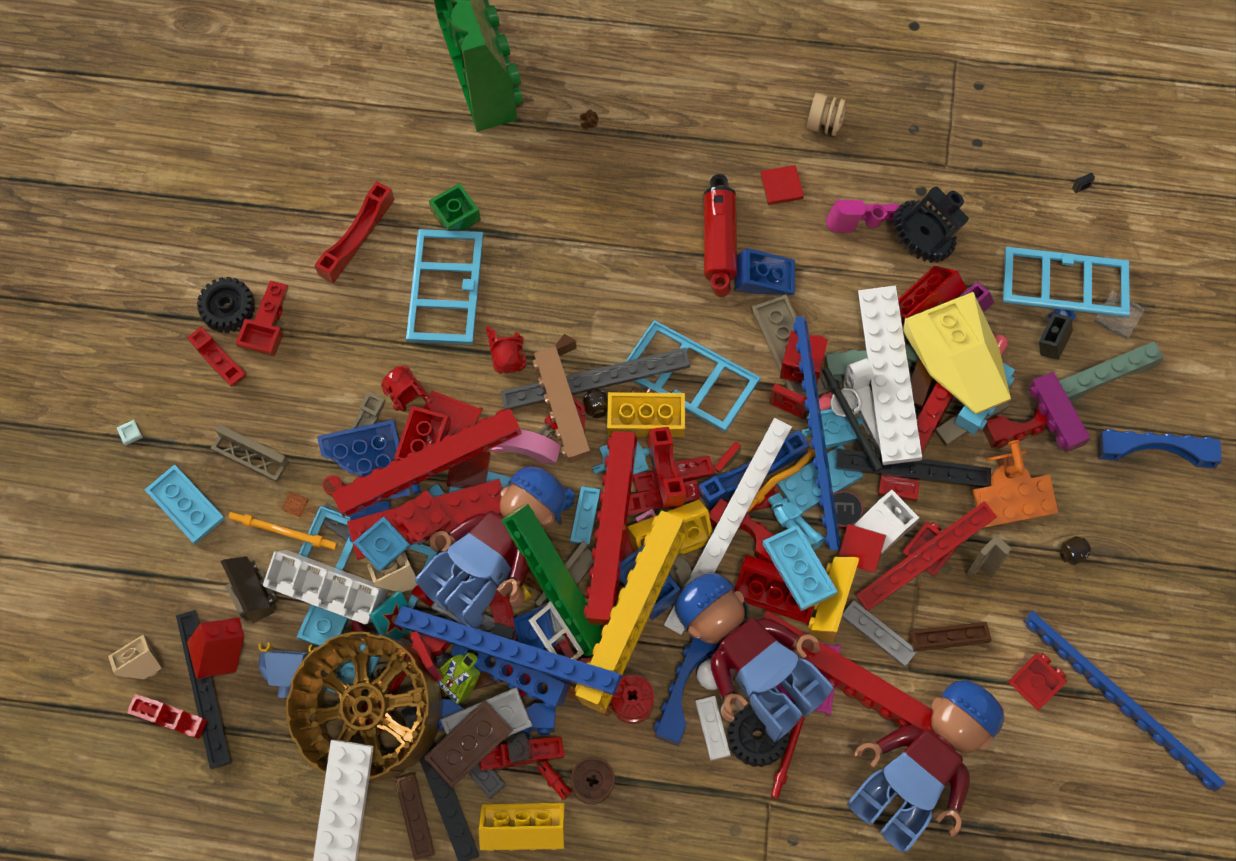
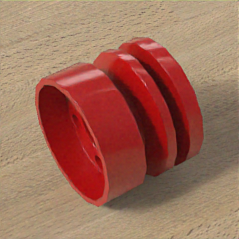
M628 675L621 678L616 694L611 699V705L616 717L626 724L634 725L642 723L649 718L654 706V692L646 679L638 675ZM634 694H635V695H636V700H635V699H632V700L630 701V700H629V695L634 696Z

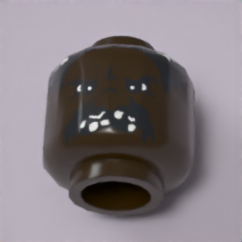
M599 389L589 390L588 394L583 398L587 415L592 416V418L604 417L608 412L607 394L599 391Z
M1075 536L1061 544V552L1059 554L1064 562L1076 565L1089 558L1091 547L1085 538Z

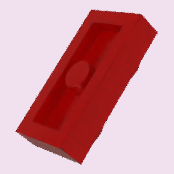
M881 475L878 495L885 496L893 490L901 499L917 502L920 481Z

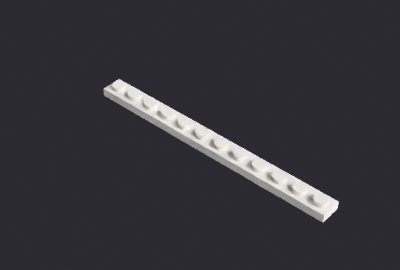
M776 418L773 419L684 588L695 578L707 573L716 572L792 426ZM674 605L664 626L682 635L685 629L677 618Z

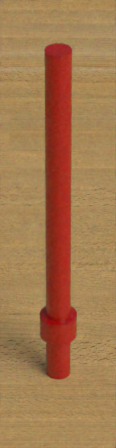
M803 716L792 729L779 772H776L774 777L775 784L770 796L771 798L778 800L782 786L786 784L788 778L786 774L805 719Z

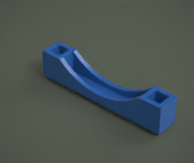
M1113 429L1102 431L1098 437V459L1118 461L1136 451L1157 449L1177 454L1188 460L1195 467L1216 468L1221 463V440H1215L1212 437L1194 438L1191 435L1177 437L1173 434L1155 435L1152 432L1138 434L1134 431L1116 432Z
M799 430L787 436L766 476L799 459L808 452L809 444ZM751 461L730 472L714 476L699 485V495L708 509L716 505L720 499L725 500L735 493Z
M691 635L690 638L693 639L691 645H686L683 656L686 657L684 663H679L675 675H678L676 683H671L668 691L671 694L669 701L665 700L661 712L664 713L661 720L657 719L653 730L656 732L657 739L678 747L686 729V721L682 709V694L685 684L694 669L706 658L713 655L718 646V643L709 644Z
M442 699L441 719L464 708L453 700ZM534 703L526 709L533 726L517 733L530 734L531 731L538 732L539 735H550V732H555L556 707L550 708L543 703ZM439 719L438 731H445L441 719Z

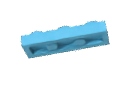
M581 486L570 543L580 545L584 541L590 547L600 489Z

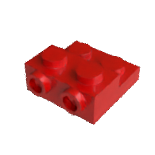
M427 490L394 511L396 516L394 518L395 522L400 528L404 526L408 531L406 535L412 543L416 541L418 545H421L435 532L440 531L451 522Z
M926 521L902 553L907 557L939 535L941 528L934 522L930 524ZM959 546L925 571L935 577Z
M1036 653L1008 681L1037 711L1068 682L1065 679L1067 675L1059 667L1055 670L1050 665L1052 661L1044 653L1041 655Z

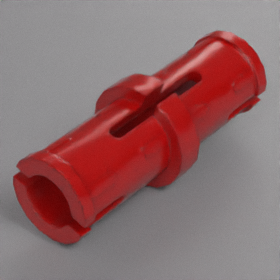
M545 760L541 763L545 769L540 765L536 769L547 780V785L552 787L563 801L568 798L564 792L569 796L573 792L562 781V776L559 773L557 774L548 761Z

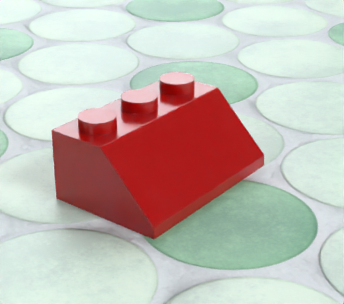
M411 406L394 460H402L413 451L419 452L430 443L442 441L447 436L451 424L449 416Z

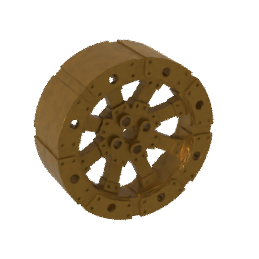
M351 632L330 638L320 647L317 646L304 658L290 683L291 688L286 700V718L293 742L297 744L301 755L313 767L326 774L331 743L324 725L328 721L337 719L344 721L343 729L336 740L352 742L353 738L360 733L365 745L374 746L369 781L389 779L402 774L408 767H413L427 753L439 730L438 723L442 717V696L439 683L428 672L416 650L392 638L370 632ZM362 644H366V648H364L362 652L360 650V646ZM405 654L409 655V661H405ZM382 656L390 660L386 665L387 668L379 678L372 682L371 677H369L368 663H370V657ZM351 662L355 668L353 686L343 682L337 674L345 664ZM323 670L328 673L326 677L322 676ZM405 672L407 676L411 677L414 690L399 695L387 694L391 688L389 686L398 675ZM327 688L332 689L339 695L338 697L341 699L340 704L331 708H323L322 700ZM366 689H368L369 695L367 697L363 695V692ZM364 702H367L369 708L364 713L361 707ZM400 707H417V721L414 722L411 729L394 720L395 718L390 712ZM315 715L317 721L311 723L310 718ZM369 718H372V719H373V723L370 724V725H368V724H367L368 719H369ZM379 728L387 730L397 737V740L401 743L394 753L384 756L378 740ZM379 766H383L382 773H378L377 768Z

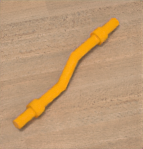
M810 446L808 452L794 466L772 477L757 492L747 513L756 504H760L765 499L764 496L777 483L799 472L812 458H815V450Z
M230 512L228 516L229 520L240 522L243 526H254L311 543L312 546L318 548L322 546L336 550L338 546L337 542L326 540L323 536H312L254 519V516L240 515Z

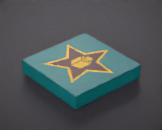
M396 591L369 614L379 635L398 641L409 632V630L397 627L394 624L401 606L410 608L401 591Z

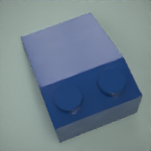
M746 248L737 255L735 290L750 294L794 295L795 260Z
M645 545L622 561L620 580L625 587L628 583L627 577L630 570H634L637 564L635 562L636 557L640 551H643ZM669 575L649 616L651 621L673 605L681 592V589Z

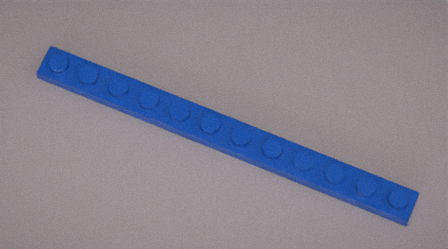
M800 316L795 317L796 323H793L795 334H798L799 342H796L798 354L801 353L802 361H799V368L801 373H804L802 387L803 391L807 393L805 407L810 413L808 427L813 433L811 447L816 453L814 466L815 469H818L819 477L816 480L819 489L821 488L822 493L819 501L821 508H824L825 516H822L824 528L827 527L828 533L825 536L827 547H830V551L841 549L808 323L807 318Z
M401 606L394 622L397 627L413 632L417 631L419 634L613 696H615L622 678L621 674L405 606Z
M1034 611L1025 618L1023 622L1026 623V627L1031 632H1036L1045 645L1054 648L1061 659L1067 660L1072 664V668L1078 674H1083L1092 687L1101 690L1109 702L1119 706L1120 711L1125 716L1131 717L1139 729L1144 732L1147 731L1156 744L1163 746L1169 751L1168 753L1173 759L1185 765V769L1190 774L1196 775L1205 788L1215 792L1226 783Z

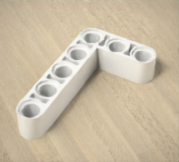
M865 358L847 366L843 383L845 388L855 389L861 395L862 407L857 414L863 420V426L876 453L881 454L873 393L869 386L873 370L869 360Z

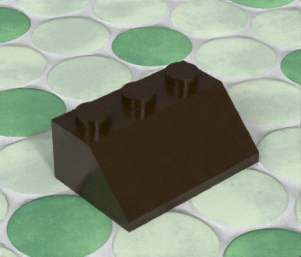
M247 556L220 561L244 613L252 623L275 613L272 607L275 605V602L270 594H266L264 589L267 587L263 586V578H259L256 573L259 569L254 560L250 561Z

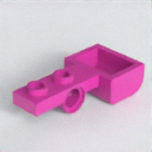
M836 200L826 217L827 227L835 233H852L860 220H865L869 227L877 228L883 220H893L894 212L900 205L895 203L888 205H879L878 203L864 205L863 200Z

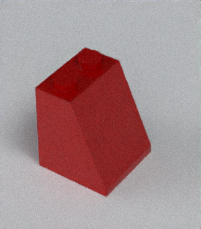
M791 330L782 361L780 379L802 384L804 373H801L799 368V361H802L801 353L798 354L796 342H799L798 334ZM809 335L816 383L818 384L828 339L821 335Z
M240 618L200 623L188 639L187 645L196 679L236 672L244 640Z

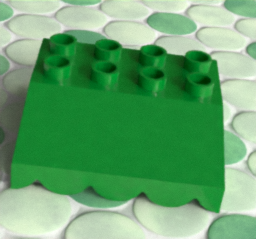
M434 0L437 19L476 131L516 121V106L523 104V97L519 87L521 79L516 63H510L508 55L511 54L505 34L500 35L498 29L500 22L495 6H490L488 0Z

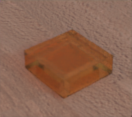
M290 492L281 509L301 517L309 500Z

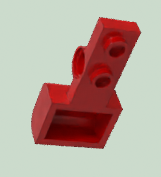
M269 281L254 321L245 319L235 343L237 347L275 356L283 333L281 328L274 326V324L282 315V304L288 291V285Z

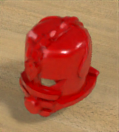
M487 326L486 331L494 370L499 374L522 371L526 367V355L521 353L524 343L523 336L515 332L514 337L497 338L495 330H491L490 326Z
M407 366L395 367L382 379L381 387L386 396L390 394V399L393 402L392 406L396 411L405 412V405L419 396L425 402H432V399L425 392L424 388L421 387V384Z

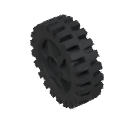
M221 277L218 282L216 279L212 280V285L206 284L207 289L203 288L201 290L202 295L198 296L197 306L202 320L208 327L220 333L223 330L225 333H230V330L233 332L237 331V327L241 329L245 319H252V312H255V301L251 291L244 282H239L236 278L232 280L231 277H226V280ZM230 303L228 306L223 307L224 304Z
M748 705L734 715V721H731L728 728V743L732 753L736 755L738 760L752 767H764L765 765L773 764L783 755L788 745L789 732L774 743L765 732L766 726L756 716L751 705ZM760 731L763 733L764 738L757 740L753 737V733Z

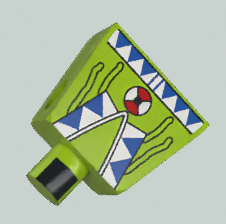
M470 652L465 657L462 654L452 657L439 669L444 678L438 681L440 688L457 704L469 698L480 676V671L474 666L478 658Z

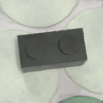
M1056 313L1052 314L1039 340L1040 354L1042 356L1059 360L1073 332L1071 317Z

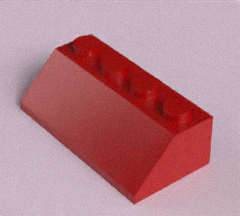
M933 266L898 298L902 329L904 328L906 318L934 308L939 302L946 303L961 296V293L967 287L957 270Z
M746 555L734 592H741L747 604L808 624L814 605L801 611L775 565Z

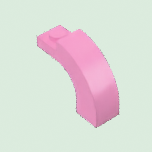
M520 429L521 435L490 449L494 453H521L534 458L542 464L557 462L561 445L543 435Z

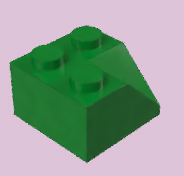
M460 183L429 200L431 212L440 225L446 229H467L481 221L479 209Z

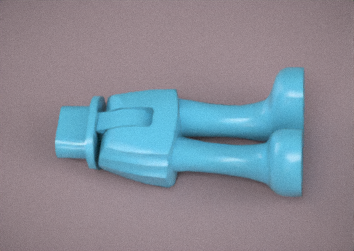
M780 493L768 499L772 505L771 510L781 526L790 529L799 525L804 531L803 534L813 551L825 542V537L821 533L816 532L802 518L803 511L794 503L788 501L787 498H783Z

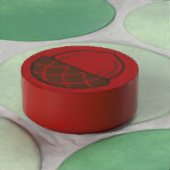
M330 475L323 481L324 491L333 496L332 492L337 487L343 485L341 479L335 475Z

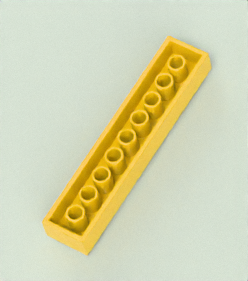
M662 510L659 516H656L653 520L651 534L648 533L645 537L644 549L636 557L635 562L637 564L634 570H630L627 577L628 583L625 588L621 589L618 597L620 600L617 606L612 608L609 624L603 627L602 639L600 643L595 645L592 653L594 656L591 662L587 664L619 673L621 676L625 671L688 533L684 519ZM579 684L575 688V695L582 705L605 714L613 695Z

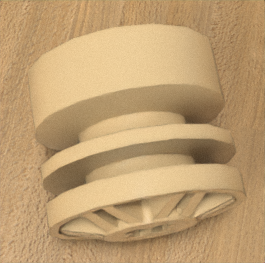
M815 93L806 130L818 132L821 125H824L825 134L827 135L830 127H832V136L836 137L843 124L846 100L841 99L839 106H836L837 97H834L831 104H827V95Z

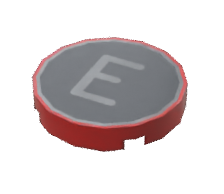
M843 490L833 493L838 528L846 529L848 524L855 525L863 517L864 507L861 499L850 491Z

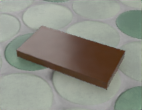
M484 700L424 758L448 785L453 788L513 730L491 705Z

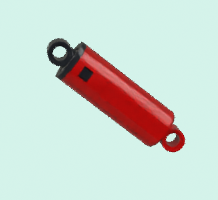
M716 174L710 179L711 188L707 189L703 195L704 276L707 280L711 281L713 293L718 297H725L731 291L730 281L737 277L736 192L729 188L728 179L725 175ZM720 283H724V284H725V285H723V286H721V287L717 286V285L720 284Z

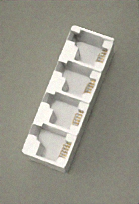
M288 550L274 551L263 583L264 587L363 624L372 623L369 614L385 601L388 589L375 587L372 581Z

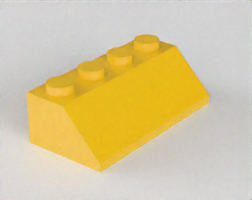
M608 392V437H611L612 431L635 432L636 437H648L650 429L669 427L672 437H684L685 393Z
M700 500L667 511V513L684 519L688 530L679 551L680 554L683 555L707 545L713 532L709 511ZM656 516L627 527L634 552L644 545L647 534H651L653 520Z
M834 557L832 563L828 562L826 573L838 592L837 595L815 604L813 610H816L817 613L815 618L811 617L808 628L811 629L810 635L833 643L859 558Z
M564 803L482 804L479 822L480 850L564 849Z

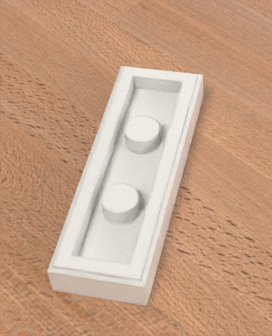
M715 696L695 700L710 761L730 757L731 754Z

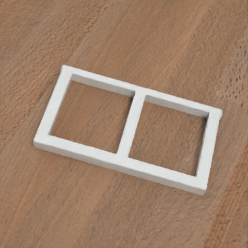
M548 602L544 608L528 620L549 652L557 654L551 644L566 633L578 651L571 659L577 660L584 654L552 602ZM550 609L562 629L548 640L536 620Z

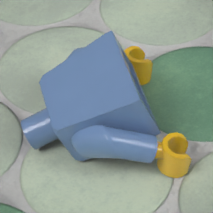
M269 642L268 647L264 649L263 644L260 643L258 645L261 651L258 669L263 678L268 681V685L278 686V697L287 698L290 692L291 680L297 668L307 656V652L273 650ZM313 644L308 647L309 653L313 649Z

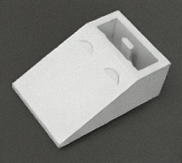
M891 490L855 526L887 535L882 555L916 526L919 517Z

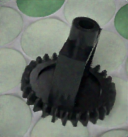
M936 186L921 200L916 202L914 199L906 201L899 206L892 217L894 220L892 225L895 226L893 231L898 233L895 237L901 238L902 240L899 243L905 244L904 249H910L911 255L916 253L917 259L922 256L924 262L927 259L930 263L933 261L936 263L944 261L955 250L957 236L954 235L969 220V217L960 209L964 204L963 197L956 191H950L945 195Z

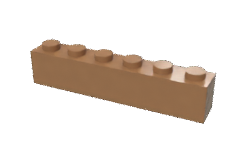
M556 346L534 353L536 359L532 361L535 370H540L541 374L538 380L541 389H546L547 394L544 395L547 406L551 405L552 411L549 414L552 423H557L558 429H555L558 441L562 440L564 444L561 447L563 457H568L571 463L592 456Z

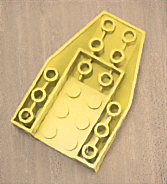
M974 292L905 319L903 332L930 376L973 413H981L1011 400L999 345Z

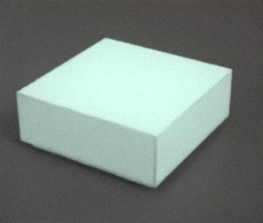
M135 420L117 427L125 446L143 438Z

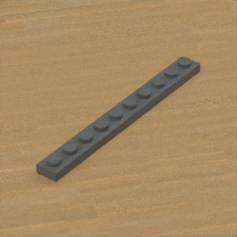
M685 347L567 375L566 379L571 394L576 395L588 392L591 389H601L690 368V362ZM539 382L501 391L504 409L506 410L546 402L544 395L547 394L546 389H541Z

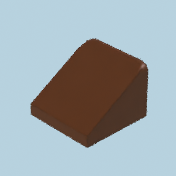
M563 334L555 345L559 356L577 348L576 340L566 334Z

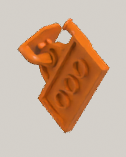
M1013 440L1008 443L1012 453L986 459V462L994 460L998 462V468L994 471L991 478V486L973 490L976 507L985 501L997 516L996 519L985 527L1058 513L1050 475L1030 477L1029 472L1024 467L1022 458L1023 454H1027V450L1021 451L1019 440Z

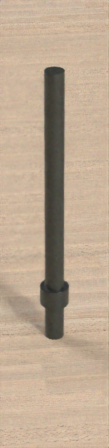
M829 367L823 369L822 372L828 382V388L836 396L875 471L881 470L883 467L840 389V383L837 379L835 380Z

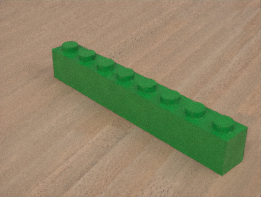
M529 504L516 508L501 519L502 523L520 553L526 558L528 567L549 602H552L582 648L584 654L581 656L584 658L593 655L595 645L600 643L602 639V627L589 624L587 618L584 617V608L588 604Z

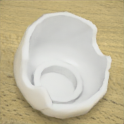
M843 388L841 391L855 415L862 407L861 395L855 389ZM833 394L830 402L832 411L838 416L846 417L836 396Z
M707 659L697 669V680L707 690H716L718 688L711 671V659Z

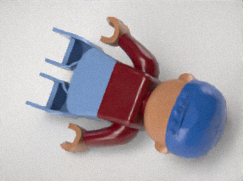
M535 466L525 467L515 473L508 482L510 486L504 487L501 491L500 512L502 516L505 517L516 508L529 504L544 529L552 524L554 519L561 525L560 514L567 502V493L562 484L552 474ZM489 511L487 514L473 515L449 531L450 535L444 531L435 532L430 537V548L435 551H441L442 549V552L436 555L415 579L418 586L434 603H437L445 611L449 609L464 625L475 629L483 622L484 617L482 613L492 602L497 590L503 597L512 591L510 604L514 607L520 606L525 598L520 586H523L529 570L526 558L520 553L502 523L501 519L503 517L494 511ZM510 570H511V574H510V577H509L510 579H509V580H506L507 577H508V574H509V572H510Z
M707 573L691 581L676 599L675 612L677 618L684 626L686 632L692 637L699 638L709 644L721 642L717 651L712 656L711 671L722 699H725L721 707L723 718L727 721H734L735 713L730 704H736L741 710L748 704L742 696L734 694L733 678L738 683L742 693L749 698L754 713L766 726L765 732L775 743L786 735L802 716L805 718L816 710L834 689L812 663L805 660L807 655L802 650V647L807 648L810 653H816L820 650L819 642L812 635H804L799 639V635L771 619L763 618L756 620L752 618L741 626L745 616L742 593L739 591L733 592L735 587L727 578L720 574ZM782 644H784V645H786V646H788V647H790V648L793 646V647H794V650H793L794 652H792L791 650H789L788 648H786V647L783 646ZM780 684L796 703L793 704L785 693H780L776 686Z
M969 680L952 683L942 693L941 696L943 698L938 697L934 699L931 706L933 711L931 725L935 734L929 729L923 730L912 725L904 726L876 741V744L865 743L860 745L855 751V757H861L862 752L866 750L871 751L875 758L869 766L873 769L877 765L881 753L885 754L903 746L907 747L899 757L884 769L873 773L847 803V806L859 818L872 825L897 794L902 797L905 802L880 831V834L903 854L911 848L928 826L932 818V809H934L948 782L951 785L947 804L948 810L942 812L934 821L940 823L944 817H950L954 822V827L948 830L949 837L955 836L959 832L961 818L958 813H961L968 793L970 773L963 763L962 756L957 752L972 753L977 750L988 749L992 745L990 737L994 738L1003 726L1004 709L985 688Z

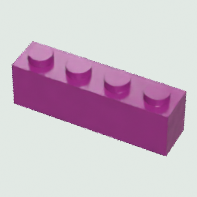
M1051 372L1032 380L1029 386V393L1038 403L1039 412L1045 416L1049 430L1054 432L1058 446L1067 453L1086 445L1090 436L1055 373Z

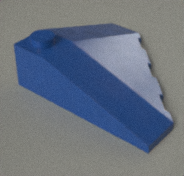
M394 419L317 436L321 456L326 459L330 458L350 474L354 473L359 477H366L377 468L383 469L389 466V463L394 461L399 445ZM407 488L389 498L395 499L411 495L410 489Z

